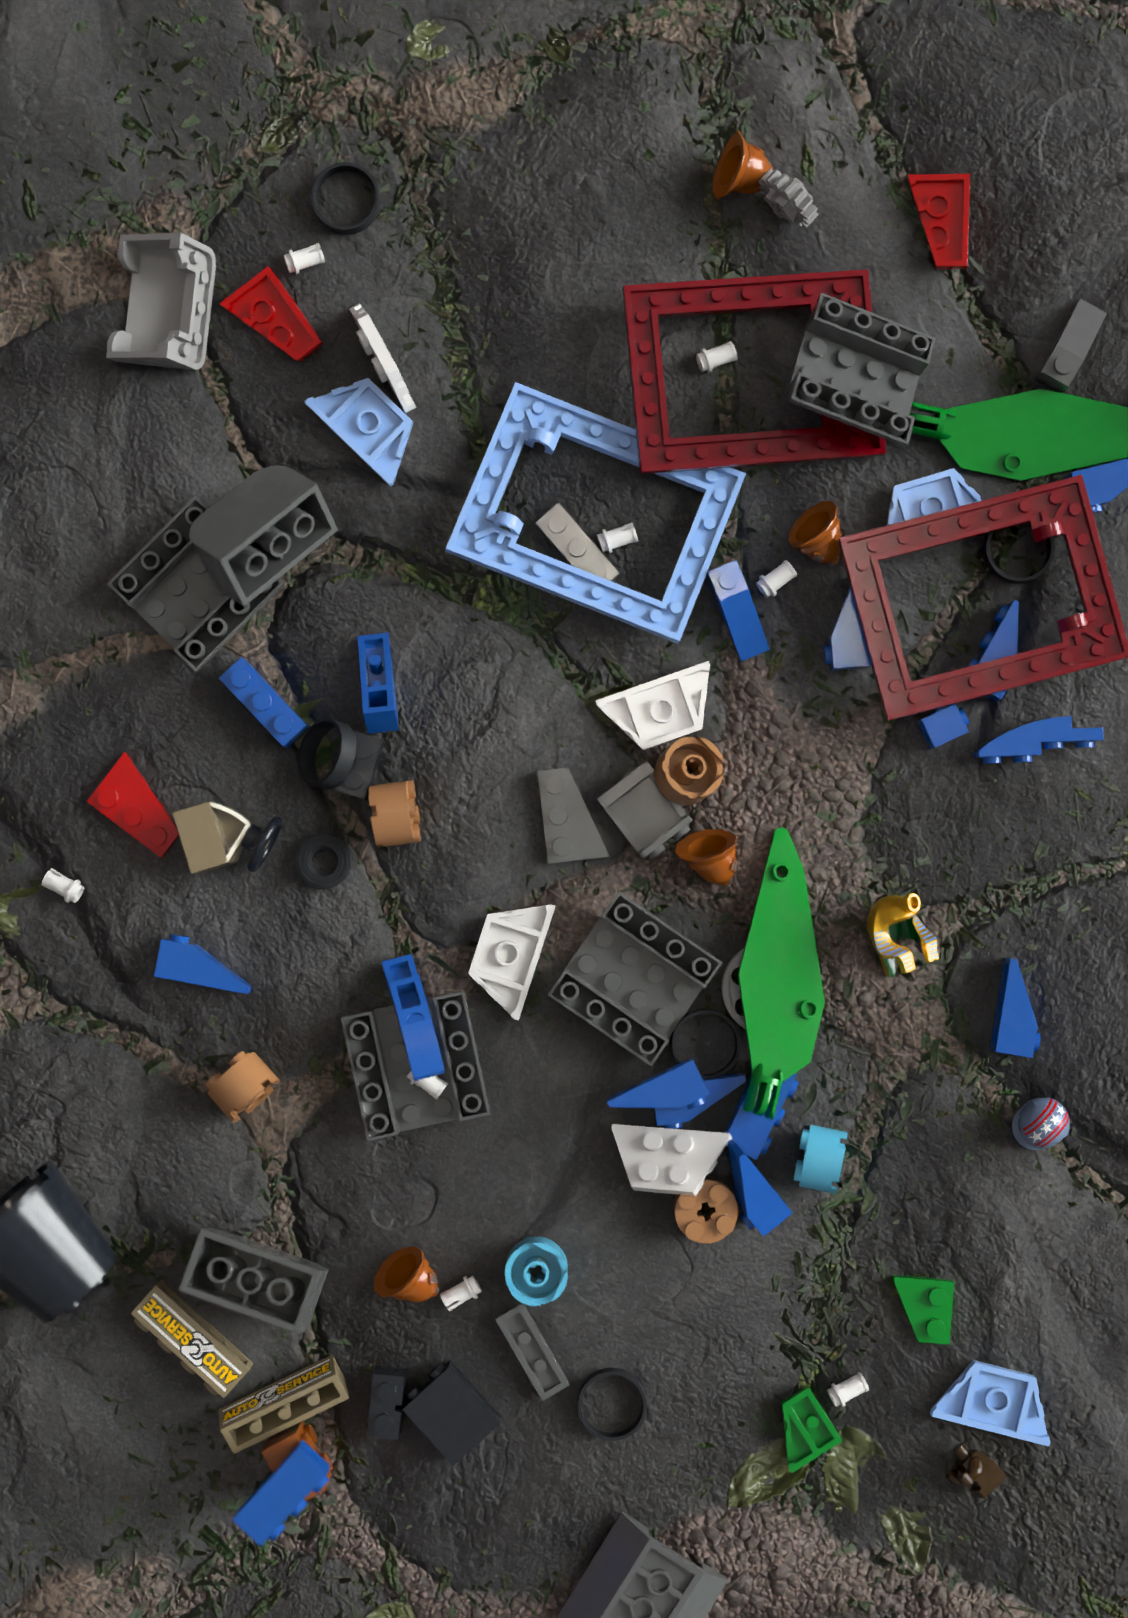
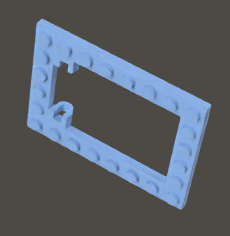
M515 382L448 541L446 552L679 644L746 473L731 467L655 473L705 494L662 601L516 544L524 525L523 522L510 513L503 511L496 513L524 444L533 447L535 442H539L545 446L544 452L552 455L561 436L639 467L635 429ZM500 526H505L509 528L511 531L500 528Z

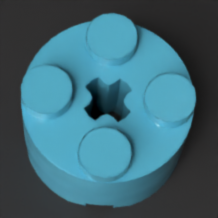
M810 1125V1130L803 1129L800 1149L806 1150L804 1161L797 1160L794 1180L800 1182L799 1187L837 1194V1187L832 1186V1182L839 1183L845 1153V1144L840 1143V1139H847L848 1132L816 1125Z
M539 1236L526 1237L518 1242L509 1252L505 1265V1281L512 1296L523 1304L540 1306L554 1301L562 1294L567 1284L568 1264L566 1255L560 1246L548 1238ZM542 1266L544 1274L538 1273L536 1277L531 1275L530 1267Z

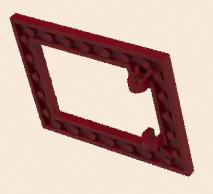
M868 269L624 285L622 293L640 474L875 457L887 454L884 438L820 414L821 427L683 438H670L658 317L810 307L811 315L821 292L872 312Z
M1083 475L838 539L886 721L1128 658V639ZM1028 522L1034 543L1042 542L1052 536L1054 538L1064 537L1084 613L1056 621L1061 643L910 681L879 561Z

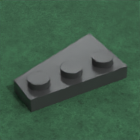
M569 768L537 771L548 864L610 857Z

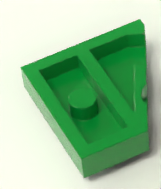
M892 1275L893 1283L900 1296L916 1340L922 1343L949 1345L954 1281L949 1279Z
M808 1385L781 1401L787 1462L791 1473L843 1441Z

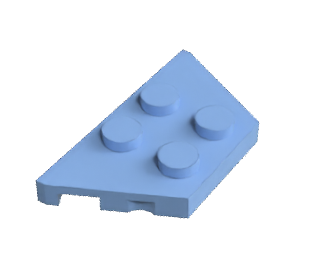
M369 378L354 382L353 385L331 390V393L317 398H308L304 402L390 487L394 484L413 421Z
M954 468L895 485L892 489L886 526L982 501L980 499L981 496L965 483L964 478Z
M972 1360L930 1411V1415L935 1418L1050 1446V1438L1044 1421V1411L1039 1399L1038 1384L1034 1375Z

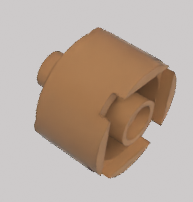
M683 737L675 741L659 756L653 777L661 793L670 801L681 806L695 804L713 793L721 784L724 775L723 757L719 749L709 740L701 737ZM687 767L692 769L690 774L686 771Z
M413 780L369 786V805L372 806L371 822L376 846L387 847L421 842L420 814L418 805L415 806L414 799H416Z
M242 1051L229 1062L230 1069L223 1075L217 1073L206 1083V1087L209 1089L208 1096L232 1123L241 1120L237 1114L243 1110L249 1114L274 1091L270 1086L271 1084L278 1085L280 1083V1079L255 1052L245 1054Z
M707 1175L703 1186L696 1196L676 1194L673 1200V1212L678 1227L692 1241L714 1243L722 1240L734 1230L738 1217L737 1202L730 1188L715 1177ZM707 1202L709 1207H713V1209L709 1210L708 1215H703L700 1211L697 1212V1210L702 1209V1203Z

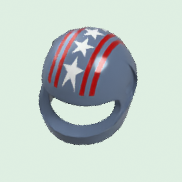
M1034 1098L1029 1100L1016 1112L1012 1122V1131L1015 1139L1023 1147L1030 1150H1044L1055 1146L1064 1137H1067L1070 1129V1118L1067 1110L1061 1103L1051 1098Z

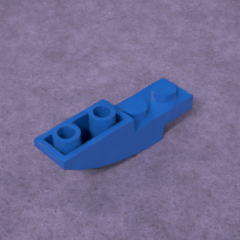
M1071 716L1039 720L1013 728L994 737L975 750L973 758H982V764L1001 763V757H1013V763L1032 762V756L1042 755L1041 744H1044V749H1062L1063 743H1075V748H1093L1094 742L1104 740L1103 727L1072 729Z
M412 954L382 961V969L414 1081L444 1074L445 1070L434 1026Z

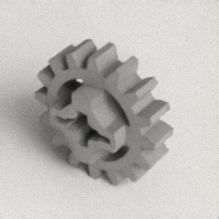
M770 168L758 181L761 185L759 188L765 193L764 200L771 206L773 212L779 218H785L792 223L795 221L799 227L803 225L807 228L819 215L816 212L818 208L812 204V195L807 192L804 184L798 178H791L785 173L782 175L777 169L773 170Z

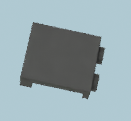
M646 761L600 796L597 801L640 857L643 859L648 855L652 860L666 849L663 843L673 836L675 840H678L691 830L687 824L692 819L679 804L670 801L661 793L653 777L654 770Z

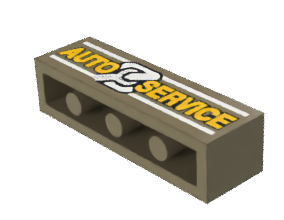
M163 1280L131 1312L135 1317V1324L143 1331L153 1333L158 1338L157 1343L163 1350L168 1353H175L181 1359L180 1363L186 1371L193 1375L197 1373L205 1381L203 1384L206 1389L213 1395L217 1396L220 1394L225 1398L254 1364Z
M330 1355L219 1409L220 1431L233 1454H236L349 1399L346 1379L333 1355Z

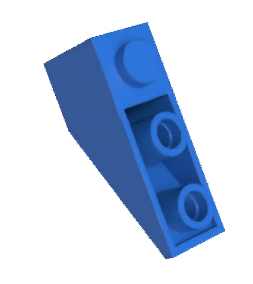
M1013 600L1007 606L1001 605L994 617V621L998 623L992 633L989 631L985 633L978 646L982 649L977 660L972 658L967 667L1017 654L1018 601ZM1007 690L985 696L997 702L1002 700Z

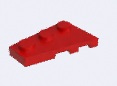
M970 174L908 175L910 188L936 270L968 269Z
M266 267L219 303L298 362H301L324 344L270 267Z
M124 752L87 802L160 858H163L179 838L177 826L162 803L156 798L145 778L139 773L128 753Z

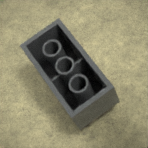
M270 466L251 474L198 516L191 525L189 537L215 587L242 606H246L338 531V528L317 483L289 467Z
M201 1228L179 1291L299 1334L308 1330L329 1269L307 1259L230 1232L214 1228Z

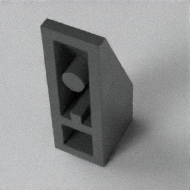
M1080 298L1034 380L1055 392L1063 393L1070 386L1082 365L1107 313Z

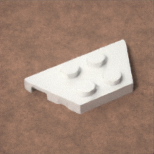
M360 303L349 308L360 329L356 333L367 356L372 353L375 356L371 361L381 382L383 383L388 380L405 413L415 409V403L409 395L407 386L369 314Z
M707 661L595 701L596 705L642 750L702 730L710 663Z
M550 904L487 914L468 974L515 1020L519 1021L555 905Z
M612 1124V1131L628 1179L634 1191L696 1196L704 1184L705 1177L712 1172L718 1163L716 1161L732 1139L730 1133Z

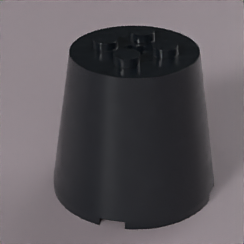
M48 1161L37 1168L36 1171L39 1175L33 1179L27 1175L0 1198V1289L43 1323L51 1322L64 1312L66 1314L71 1312L87 1292L94 1290L104 1281V1275L116 1260V1254L52 1161Z

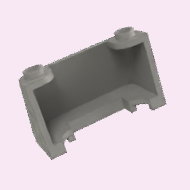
M183 233L120 235L117 252L118 260L123 268L132 272L126 329L125 331H114L111 333L107 341L106 358L115 362L198 370L202 368L206 357L216 271V258L213 250Z

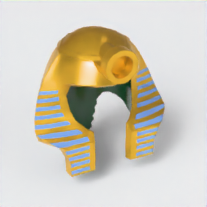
M915 893L906 894L904 897L898 895L886 896L879 899L870 908L867 918V931L879 955L884 973L889 977L895 975V960L900 966L901 973H908L916 969L911 950L908 947L895 944L898 938H909L919 942L922 945L926 963L939 958L936 936L916 916L920 909V898Z

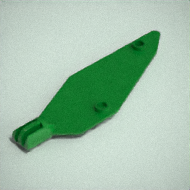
M1037 389L947 409L912 402V410L935 414V417L909 413L910 416L915 417L914 423L932 427V430L913 426L911 434L939 439L960 468L1022 481L1128 457V407L1055 391Z
M783 827L777 828L773 834L738 972L752 1069L743 1111L748 1113L753 1111V1114L758 1116L764 1114L765 1118L773 1120L782 1082L811 1062L825 1004L804 868L787 829ZM777 868H780L782 870V878L777 875Z

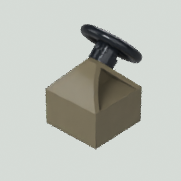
M206 802L173 813L191 874H202L237 863L243 847L252 851L247 865L248 871L256 872L270 853L283 824L282 818L275 816L268 823L264 831H261L262 828L251 824V821L235 809L214 802Z

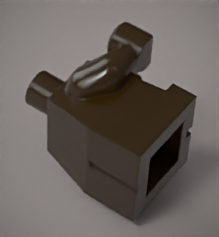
M962 1443L953 1449V1453L959 1458L955 1463L957 1470H951L946 1475L951 1484L971 1485L969 1489L975 1497L986 1498L1007 1477L993 1460L978 1450H967Z

